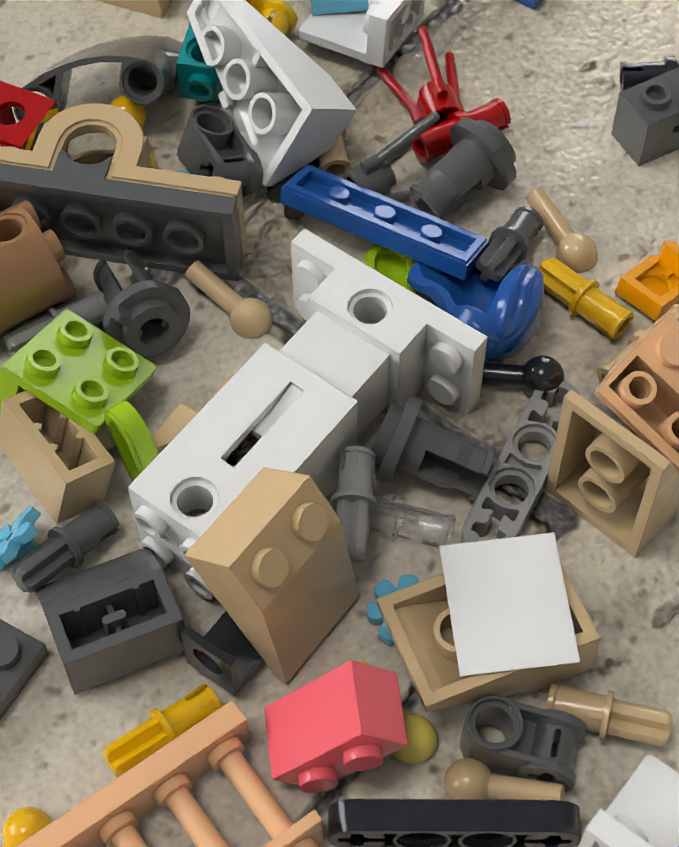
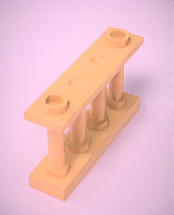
M231 700L16 847H100L104 843L106 846L114 845L115 847H148L136 828L139 824L138 820L158 806L170 808L196 847H229L190 792L193 786L192 782L211 769L216 772L221 770L224 772L271 836L272 840L262 847H319L318 844L323 841L322 818L315 809L296 823H293L243 756L245 746L250 743L247 719L233 700Z

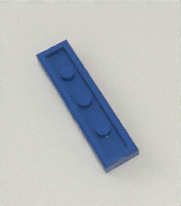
M306 164L281 187L279 203L464 281L476 268L475 263L490 242L486 237L309 164Z

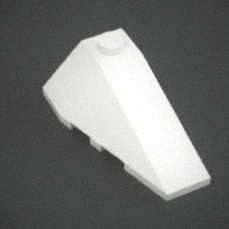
M193 0L187 12L206 65L214 66L223 88V91L218 94L223 110L232 111L239 132L261 160L263 185L265 187L274 186L332 149L357 109L331 76L246 0Z

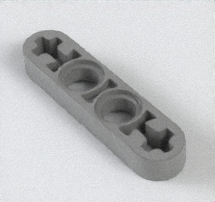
M563 381L559 386V392L556 394L558 387L547 391L548 396L543 399L544 391L535 389L464 521L461 543L476 542L478 537L485 536L492 523V516L500 521L496 539L521 536L546 487L561 409L558 410L553 420L552 428L544 423L547 408H551L555 402L563 404L564 396L571 389L581 395L575 386ZM526 441H539L547 447L549 454L541 460H531L524 457L518 447ZM512 483L523 488L527 498L519 504H507L499 500L495 490L503 484Z

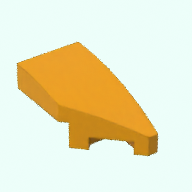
M664 241L658 256H649L621 276L615 290L617 295L655 322L672 305L679 303V247L677 242Z

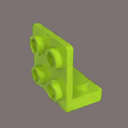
M66 308L2 365L0 371V413L2 400L23 391H28L89 432L98 433L106 425L104 419L105 410L123 399L129 401L153 377L156 366Z

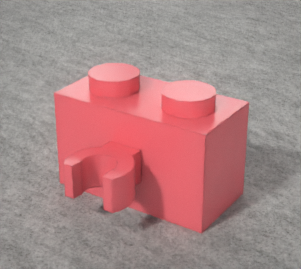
M350 660L264 707L272 780L299 785L300 790L306 793L329 791L338 785V779L355 771H366L379 767L384 762L383 757L408 746L397 673Z

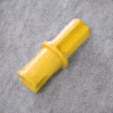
M557 258L545 259L540 264L539 269L543 273L544 289L569 306L568 313L573 317L578 314L607 334L608 338L612 341L617 340L628 329L634 318V312L626 309L601 291L597 280L590 279L587 281Z
M203 683L171 706L169 705L161 711L154 708L148 712L149 720L105 747L103 758L113 775L118 778L222 707L220 700L210 686L207 687V684Z

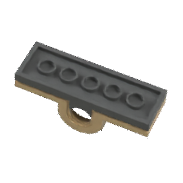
M102 103L76 105L59 112L48 122L45 121L33 151L11 146H0V212L24 200H28L40 220L41 232L43 233L51 229L59 239L65 255L95 260L104 259L108 262L127 264L123 253L125 250H132L140 256L147 268L186 273L188 268L195 261L199 260L220 279L238 281L243 265L242 262H244L247 251L241 181L229 180L218 176L209 177L174 172L169 169H153L148 137L143 135L136 119L123 109ZM87 133H104L116 142V150H90L73 157L67 152L65 153L69 149L68 144L71 140Z

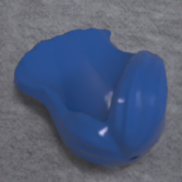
M416 261L408 272L407 283L414 290L431 297L438 305V308L487 336L485 360H504L515 356L524 349L525 345L537 332L544 295L543 273L538 267L530 263H520L513 269H510L500 282L489 279L485 283L479 278L481 272L477 268L464 281Z

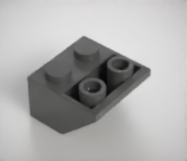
M149 548L138 549L45 584L36 591L74 695L185 652L181 632L185 629L182 614L163 569Z

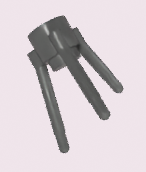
M436 112L431 113L377 154L344 172V179L398 202H408V198L413 194L411 190L391 194L390 188L395 186L397 181L389 163L409 149L414 139L439 120V114Z

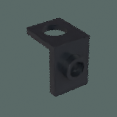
M227 611L223 613L204 637L189 626H186L181 632L187 663L234 696L264 661Z

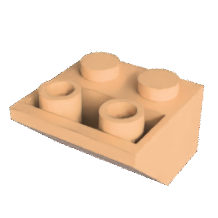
M668 313L646 331L613 366L594 391V394L645 443L669 459L679 472V322Z

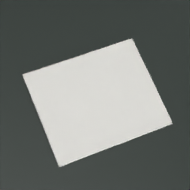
M554 532L439 546L460 677L580 662Z

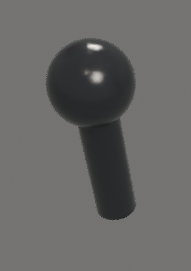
M540 355L531 358L525 365L484 363L481 385L523 387L530 396H532L535 390L544 391L543 399L548 396L547 391L558 387L556 394L559 392V386L565 380V374L557 360L549 356Z

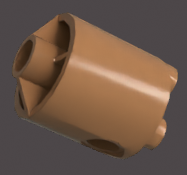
M24 200L0 212V334L47 311L48 308L55 307L77 295L70 276L58 264L59 261L66 258L59 239L51 229L43 233L41 232L40 220L28 200Z

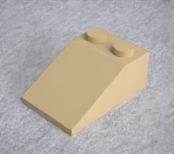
M571 389L563 399L545 490L636 558L677 514L679 510V472L669 459Z
M263 467L184 555L278 680L284 683H288L360 596L341 520L310 475Z
M562 564L561 568L580 657L579 663L460 677L444 574L376 599L377 606L426 712L473 703L480 698L490 695L504 697L539 690L551 685L552 682L557 683L594 668L601 637Z

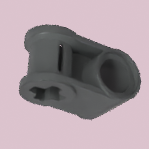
M212 105L195 106L191 110L177 149L179 160L188 169L190 174L209 177L218 176L229 180L241 181L242 193L245 194L258 191L263 179L261 160L236 128L230 115Z
M490 695L478 699L471 705L460 736V749L464 758H472L485 764L492 773L564 784L565 792H569L575 788L576 774L572 771L577 742L585 739L587 729L586 724L581 719L569 713L552 709H541L508 700L502 696ZM483 725L494 726L504 734L506 740L499 743L489 742L478 734L476 728ZM552 744L555 746L553 758L550 755Z

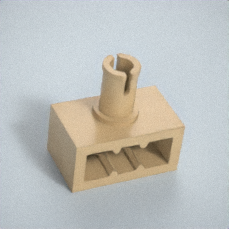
M23 391L2 400L0 448L56 524L84 512L96 501L103 503L106 501L115 465V460L107 450L116 447L107 425L98 433H91L28 391Z

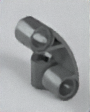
M168 36L128 37L100 43L78 51L55 63L32 79L23 89L31 92H40L46 97L56 100L58 111L61 112L67 104L73 68L100 62L122 63L119 81L123 94L132 102L148 104L154 102L162 93L174 95L178 84L176 61L183 43ZM13 107L16 118L21 121L25 116V111L21 108Z

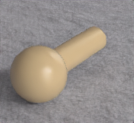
M542 186L532 190L525 199L531 208L540 214L543 225L557 243L556 258L576 273L590 270L596 263L598 256L594 241L589 236L575 233Z
M199 260L195 261L188 268L185 277L230 314V324L237 335L253 339L261 337L269 331L272 325V313L265 302L257 298H242Z
M462 758L455 761L448 768L444 777V789L449 799L560 801L565 799L564 784L492 774L488 766L472 758Z

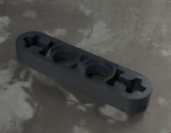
M345 799L336 801L328 807V841L336 847H575L580 844L582 838L579 806L572 802L560 800Z

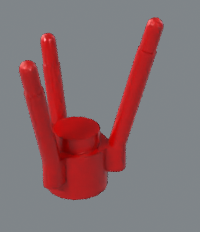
M422 26L418 29L432 81L427 82L420 88L417 104L385 66L383 68L372 64L371 66L410 113L414 125L431 113L436 112L439 114V120L432 125L434 126L446 121L450 113L457 110L465 112L460 100L454 54L452 52L445 53L446 84L440 71L428 29Z

